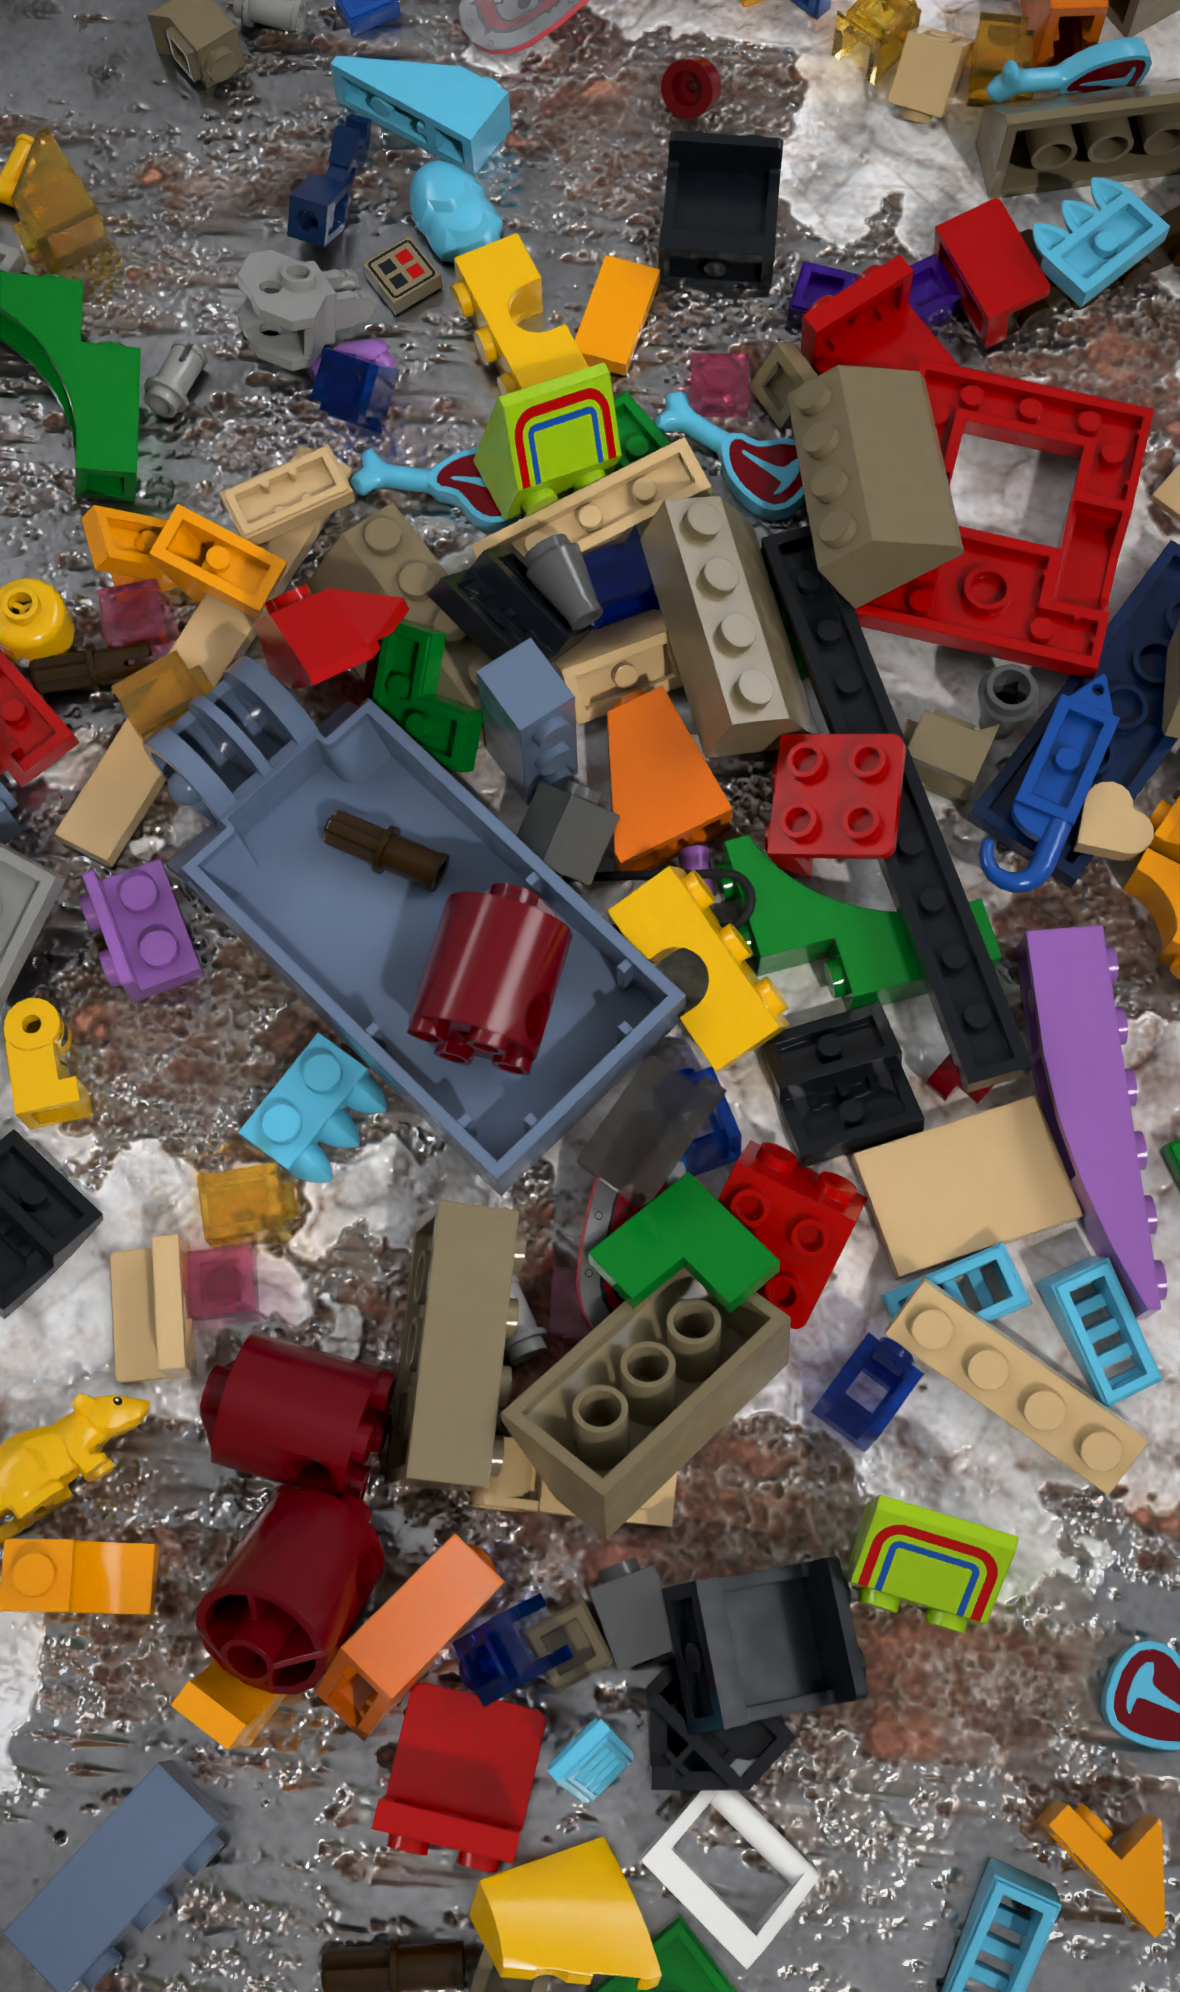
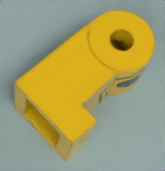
M27 998L17 1002L9 1009L4 1019L5 1048L15 1115L30 1130L92 1117L89 1091L76 1076L69 1077L66 1055L72 1042V1033L68 1024L56 1008L46 1000Z

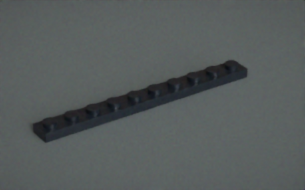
M810 525L763 537L761 543L762 556L829 733L897 734L902 738L906 746L896 849L889 858L877 860L965 1093L1028 1076L1033 1065L853 606L818 570Z

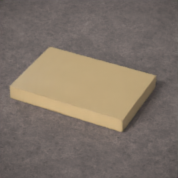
M1036 1095L854 1153L851 1158L864 1195L867 1197L868 1206L896 1280L969 1257L1001 1242L1008 1244L1078 1221L1084 1216Z

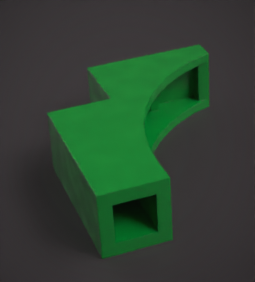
M0 269V340L21 355L47 383L63 411L71 433L75 454V498L135 503L141 348L124 346L114 341H102L99 343L81 342L83 280L66 279L56 274L37 276L9 273Z
M749 835L724 841L722 862L720 865L714 866V869H730L740 872L749 879L755 891L756 903L754 912L748 922L737 930L752 951V955L748 958L752 960L757 977L829 957L830 960L823 962L826 983L833 998L842 997L846 1011L879 1001L883 1006L928 994L897 911L862 908L834 900L813 891L778 868L759 849ZM717 878L716 882L723 902L733 900L739 917L746 905L745 890L735 880ZM982 898L969 901L991 961L996 969L1002 955Z

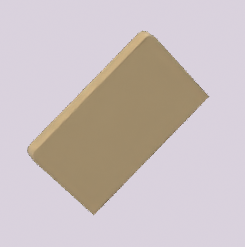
M656 609L647 610L591 631L587 637L551 663L575 696L577 725L607 715V711L612 710L618 700L631 692L642 690L647 693L662 685L665 691L668 692L683 686L663 616Z
M179 1234L151 1237V1248L115 1251L110 1256L115 1378L120 1383L126 1384L197 1376L190 1245Z

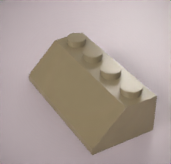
M1176 78L1163 83L1132 87L1116 86L1108 90L1078 94L1063 93L1053 97L1024 101L1007 100L998 104L984 106L975 144L988 199L1090 186V181L1093 177L1125 182L1180 174V79Z
M837 365L818 377L806 381L800 387L787 394L817 568L855 609L964 554L926 381L919 371Z
M721 496L664 500L641 536L640 542L705 758L779 750L781 734H818L753 524Z
M391 502L340 535L308 580L309 589L312 595L325 589L333 588L404 598L409 611L403 619L447 633L436 694L481 710L476 671L492 662V660L428 596L440 579L448 576V574L399 509ZM380 650L374 658L352 668L371 695L373 694ZM483 722L478 749L486 745Z
M438 1200L415 1223L397 1369L398 1375L383 1485L478 1491L489 1488L490 1476L498 1477L500 1474L504 1456L503 1435L495 1434L498 1407H506L512 1382L511 1367L503 1365L505 1338L513 1339L519 1318L518 1298L510 1297L513 1271L520 1272L526 1252V1233L524 1231H517L519 1211Z
M683 1268L634 1309L624 1301L501 1412L502 1422L555 1499L607 1540L789 1363L791 1317L757 1292L729 1313Z

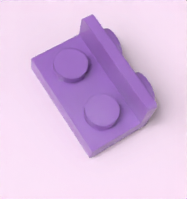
M161 859L104 880L99 878L94 869L82 873L88 894L78 897L79 903L91 931L102 930L108 949L98 952L106 978L112 988L122 985L135 1003L205 976L166 868Z

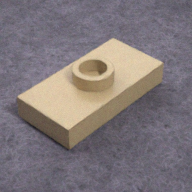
M328 444L219 492L222 503L239 536L257 546L355 502L353 490Z

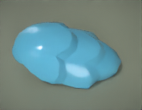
M440 160L424 164L414 173L410 185L412 218L416 227L426 236L432 250L441 261L454 263L455 257L500 240V234L504 225L494 206L486 199L482 185L474 176L451 162Z

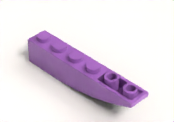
M1103 925L1026 931L1015 950L1029 1054L1033 1065L1032 1074L1040 1106L1084 1216L1080 1220L1097 1257L1109 1258L1136 1320L1146 1319L1161 1309L1160 1300L1166 1299L1167 1276L1162 1261L1154 1260L1150 1235L1155 1234L1157 1230V1212L1153 1197L1151 1195H1144L1140 1170H1145L1147 1166V1147L1143 1133L1141 1131H1134L1131 1107H1135L1137 1103V1082L1133 1069L1124 1067L1121 1045H1125L1128 1038L1127 1017L1122 1006L1115 1007L1112 984L1116 983L1118 979L1117 953L1113 945L1106 946Z

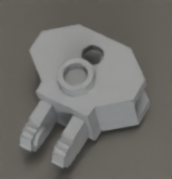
M273 250L249 253L237 274L238 286L247 295L238 313L239 327L260 359L290 371L314 367L324 345L335 343L336 330L355 327L356 324L361 326L362 323H367L369 319H372L371 317L377 307L372 301L373 298L370 293L361 289L363 286L359 282V277L354 270L342 268L340 271L337 269L321 271L314 260L302 262ZM266 330H273L278 332L279 334L275 336H267L262 334L261 332Z

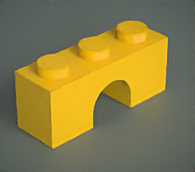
M518 233L454 258L457 283L450 285L453 302L462 319L471 317L477 329L473 331V336L482 360L486 365L494 362L501 376L497 377V383L501 396L589 367L566 324L545 332H529L517 326L521 321L543 312L541 276Z
M668 866L608 909L607 912L624 937L652 964L659 963L671 953L682 948L693 951L703 960L709 976L707 992L698 1005L679 1018L715 1072L725 1070L789 1027V1023L782 1014L789 1006L772 980L766 976L759 981L745 959L752 955V951L739 931L731 923L723 928L720 926V922L709 907L716 902V899L702 877L695 870L686 874L683 868Z

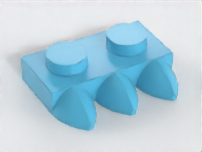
M1093 177L1090 181L1091 194L1097 209L1075 200H1064L1062 202V216L1069 233L1055 225L1047 223L1033 224V239L1040 256L1043 258L1040 266L1043 273L1079 307L1084 306L1163 243L1170 228V225L1129 188L1111 179Z
M317 1033L239 1130L238 1134L243 1140L290 1175L311 1183L331 1182L333 1173L330 1161L317 1143L320 1141L328 1146L337 1148L358 1147L360 1145L359 1132L352 1117L345 1111V1108L348 1107L365 1114L385 1113L387 1111L386 1098L379 1083L372 1077L367 1067L323 1035Z

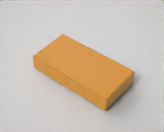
M605 255L575 337V342L588 366L591 367L605 362L609 372L623 376L627 375L660 282V269Z

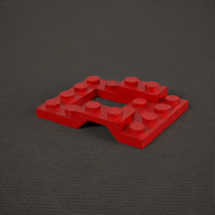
M920 358L917 371L923 375L926 381L949 487L963 434L1079 459L1077 472L1057 548L959 526L964 554L855 609L860 627L1093 680L1100 661L1110 615V594L1119 554L1132 514L1154 409Z

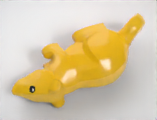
M84 1393L77 1394L72 1399L71 1404L74 1409L72 1413L63 1416L52 1425L23 1431L5 1440L0 1445V1518L10 1514L13 1516V1519L0 1526V1546L4 1544L5 1538H14L24 1529L31 1527L36 1521L72 1499L73 1494L68 1486L80 1474L87 1482H93L111 1472L115 1466L110 1458L101 1452L102 1448L111 1438L130 1431L142 1422L150 1409L149 1400L120 1395L91 1397Z

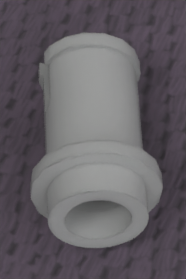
M234 0L233 2L234 17L242 19L246 27L252 28L255 23L290 31L296 35H300L304 28L307 13L306 0Z
M178 339L173 343L171 352L157 375L147 378L144 384V402L153 412L160 416L172 418L176 413L183 412L189 403L186 395L201 369H204L208 362L204 351L195 344L192 346L187 357L184 355L189 344L187 340Z
M512 1275L510 1297L518 1298L519 1300L518 1324L513 1339L505 1338L504 1356H507L510 1365L527 1362L547 1350L543 1340L548 1335L545 1327L537 1326L520 1287V1280L517 1275Z

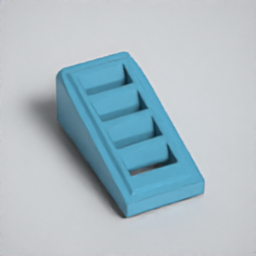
M1004 1242L925 1276L937 1286L943 1285L944 1290L967 1306L955 1280L967 1274L983 1310L976 1312V1314L989 1323L1033 1304ZM992 1264L1007 1296L1006 1300L995 1303L980 1271L981 1268ZM923 1277L881 1295L891 1319L895 1317ZM906 1350L908 1357L913 1355Z
M1091 1256L1036 1282L1050 1315L1096 1400L1109 1407L1163 1380L1109 1258ZM1091 1283L1095 1292L1073 1302L1069 1292ZM1104 1307L1109 1317L1084 1327L1081 1318ZM1115 1332L1118 1333L1122 1340L1121 1342L1098 1353L1095 1352L1093 1343ZM1128 1356L1131 1357L1135 1364L1134 1367L1107 1379L1104 1368Z
M596 1716L550 1761L547 1772L560 1786L579 1801L589 1803L595 1800L631 1764L634 1759V1753L602 1716L600 1718Z
M990 1858L977 1888L941 1992H972L964 1988L969 1977L1000 1992H1026L1062 1907L1056 1888L1042 1879L1000 1860ZM1003 1895L1030 1907L1029 1916L1001 1903ZM992 1921L1022 1934L1019 1945L988 1931ZM982 1950L1012 1964L1009 1974L977 1960L979 1951Z

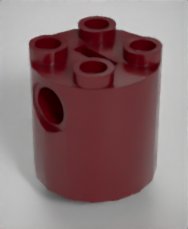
M496 883L491 886V890L485 893L463 891L450 894L446 900L408 1022L407 1033L420 1040L435 1043L436 1046L433 1053L447 1061L470 1065L473 1056L492 1060L491 1064L494 1067L516 1075H529L532 1063L537 1058L573 936L569 927L537 894L516 885Z
M253 1332L245 1340L234 1361L225 1366L216 1364L213 1367L203 1390L199 1414L211 1451V1462L222 1467L284 1485H290L298 1489H314L337 1498L342 1495H351L363 1501L371 1475V1466L365 1465L370 1452L381 1454L385 1446L392 1415L380 1411L386 1412L390 1405L398 1373Z
M281 1485L275 1488L196 1608V1630L205 1650L225 1671L246 1685L272 1694L296 1695L315 1688L326 1673L384 1572L385 1552L376 1531L370 1525L373 1515L365 1502L351 1495H342L337 1498L314 1489H297L290 1485Z

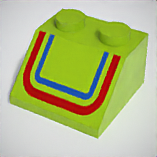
M605 362L497 398L473 462L504 521L523 514L529 516L613 473L622 454L611 376Z
M880 1494L864 1505L845 1578L850 1587L860 1589L857 1598L859 1603L897 1613L899 1604L902 1602L927 1610L924 1619L925 1623L955 1633L965 1634L967 1623L973 1625L988 1623L1015 1555L1019 1537Z

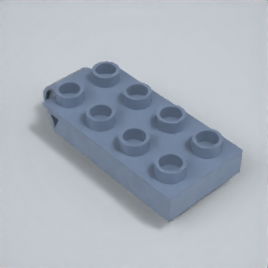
M241 656L223 672V681L206 696L197 695L188 703L189 711L169 728H159L142 743L152 763L167 780L168 793L172 800L183 806H190L209 824L207 828L166 863V866L480 1177L502 1196L681 1021L679 1017L685 1013L686 995L371 699L366 698L359 706L347 701L317 728L299 704L298 696L291 688L282 685L255 660L248 656ZM343 810L385 829L394 825L400 828L401 836L439 853L448 854L450 856L449 864L441 884L435 892H432L422 885L386 870L382 874L374 873L372 871V864L324 843L322 839L327 820L334 811ZM496 883L516 885L537 894L569 927L573 935L537 1058L532 1063L529 1075H516L494 1067L491 1064L492 1060L473 1056L470 1065L447 1061L433 1053L436 1046L435 1043L420 1040L407 1033L408 1022L443 909L450 894L463 891L485 893L491 890V886Z

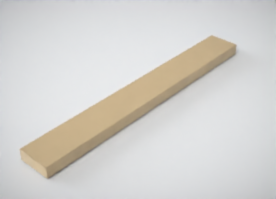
M301 444L291 460L313 450ZM338 462L347 481L351 484L352 468ZM333 512L258 545L287 561L285 572L269 600L283 594ZM206 593L55 831L54 835L59 842L110 868L113 867L166 782V779L146 754L142 743L159 728H169L189 711L188 703L197 695L206 696L224 680L223 672L241 656L245 655L258 633L254 621L257 619ZM264 608L259 619L269 615L266 608Z

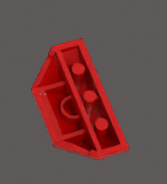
M306 583L265 602L264 605L269 615L254 621L270 673L282 685L296 689L314 686L374 658L381 649L378 640L392 634L409 611L405 599L401 597L328 588L312 595Z

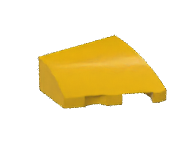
M604 1836L479 1880L469 1917L500 1977L533 1980L538 1976L552 1975L560 1978L565 1983L590 1985L593 1975L600 1974L636 1978V1989L649 1990L658 1986L662 1974L648 1930L630 1886Z

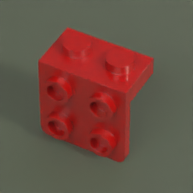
M900 254L882 266L875 264L868 267L856 278L852 285L834 296L825 295L819 298L803 315L800 352L812 362L813 365L811 367L818 376L837 365L917 371L920 358L959 366L909 305L914 271Z
M0 649V775L7 771L17 784L23 788L78 745L79 741Z
M781 734L778 761L775 762L772 771V789L774 794L772 815L765 830L767 855L778 868L792 878H811L813 858L887 859L893 855L897 842L906 746L902 738L897 734Z
M750 1140L735 1162L718 1201L780 1261V1272L756 1292L791 1317L790 1328L800 1329L806 1325L861 1214L867 1197L857 1193L856 1186L841 1175L829 1171H823L821 1174H818L798 1164L797 1157L780 1145L770 1142H763L760 1145Z
M430 1683L415 1685L409 1695L386 1795L378 1799L371 1829L388 1833L385 1845L403 1852L427 1855L429 1845L435 1844L458 1850L455 1863L469 1868L497 1873L500 1861L513 1864L519 1849L546 1727L545 1716L541 1711L534 1708Z

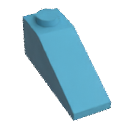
M336 56L330 63L337 102L366 118L372 119L373 122L442 160L463 168L474 177L511 130L509 92L503 89L495 80L489 77H481L462 66Z

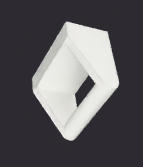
M697 1791L640 1854L642 1863L746 1970L771 1943L821 1876L739 1791ZM709 1803L790 1884L752 1928L673 1848Z

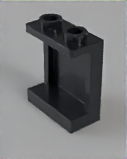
M701 130L670 132L662 228H660L658 269H660L661 283L771 291L784 144L781 138L764 137L757 134L746 136L715 134Z
M837 1556L726 1577L717 1576L662 1589L689 1734L725 1730L748 1725L749 1722L867 1698L868 1691L865 1681L866 1662L863 1652L857 1644L852 1621L850 1587L842 1574L840 1560Z

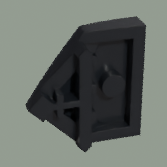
M675 1657L646 1687L651 1790L748 1791L797 1738L777 1717L749 1722L748 1725L725 1730L689 1734Z

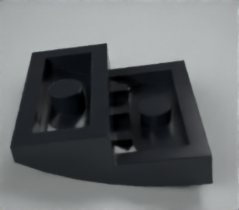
M511 543L484 550L470 569L442 577L428 595L492 661L527 639L532 638L551 664L587 637L594 628L592 625H589L580 630L571 629L567 620L526 577L529 568L524 561V556Z
M880 1001L784 1029L760 1046L780 1111L800 1165L804 1167L924 1131V1116L902 1068L901 1048Z
M15 1129L0 1140V1316L3 1319H6L36 1292L75 1253L103 1221V1214Z

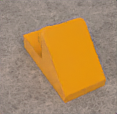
M178 503L149 552V559L194 603L199 605L207 593L257 620L265 608L264 603L269 601L287 565L286 560Z
M93 505L81 517L94 568L96 571L111 573L117 598L120 602H131L179 588L149 559V552L168 521L167 519Z
M1054 1800L1035 1821L1139 1931L1156 1939L1166 1928L1161 1819L1144 1814L1110 1849L1106 1843L1113 1837L1112 1832L1086 1805L1080 1803L1073 1810L1068 1804Z

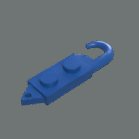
M1102 674L1070 696L1061 694L1012 804L1011 817L1016 827L1024 835L1038 842L1027 867L1018 872H1008L1000 868L993 856V840L986 838L981 843L978 854L980 868L987 880L1001 890L1012 893L1029 892L1043 885L1055 869L1120 720V717L1113 715L1108 681L1105 674ZM1093 690L1099 691L1101 695L1094 694Z

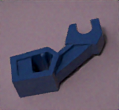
M351 113L346 117V126L338 124L335 127L328 161L331 163L325 177L311 173L290 195L288 237L325 247L344 230L352 198L350 189L359 168L364 167L368 153L372 119Z

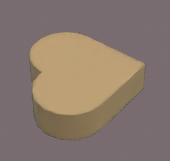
M1101 782L1095 784L1089 790L1082 805L1073 851L1118 861H1133L1140 858L1145 850L1149 848L1154 837V827L1150 819L1143 812L1133 809V799L1125 787L1115 782Z

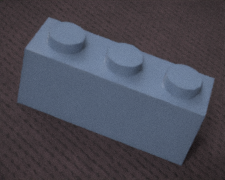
M529 638L476 671L487 751L527 806L531 803L540 781L563 790L567 780L573 781L574 776L578 774L575 696L532 638Z
M172 1760L158 1762L2 1934L57 1992H72L82 1984L91 1992L123 1958L115 1947L135 1926L142 1934L145 1933L172 1904L174 1899L166 1890L186 1869L195 1877L220 1851L225 1843L217 1834L230 1819Z

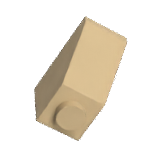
M924 25L909 30L888 98L889 103L901 106L898 115L924 124H931L933 116L939 118L945 116L950 109L975 40Z

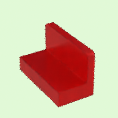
M994 198L935 226L934 254H936L956 283L958 292L963 298L961 300V308L984 348L987 349L1006 340L1009 315L1046 298L1050 294L1051 285L1002 201Z

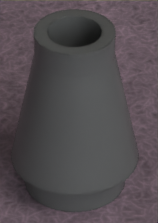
M556 534L542 540L527 552L524 557V561L529 568L526 577L567 620L572 630L583 629L602 616L604 610L597 600L578 543H571L565 534Z
M1007 664L993 668L983 676L978 687L980 729L1000 724L994 740H1002L1009 737L1018 725L1035 712L1040 702V689L1037 681L1027 669L1019 665Z

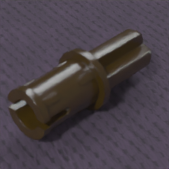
M149 640L96 649L95 645L91 643L86 644V651L52 655L34 659L30 662L31 682L39 694L93 687L95 692H102L103 685L141 679L152 680L156 672L154 662L135 665L128 664V660L153 656Z
M343 810L334 811L325 824L322 839L324 843L372 864V871L374 873L382 874L386 870L422 885L432 892L437 890L445 876L450 856L401 836L400 828L394 825L385 829Z
M392 1937L390 1945L329 1948L323 1952L321 1960V1984L323 1991L401 1992L444 1989L464 1991V1940L447 1943L400 1945L399 1937Z

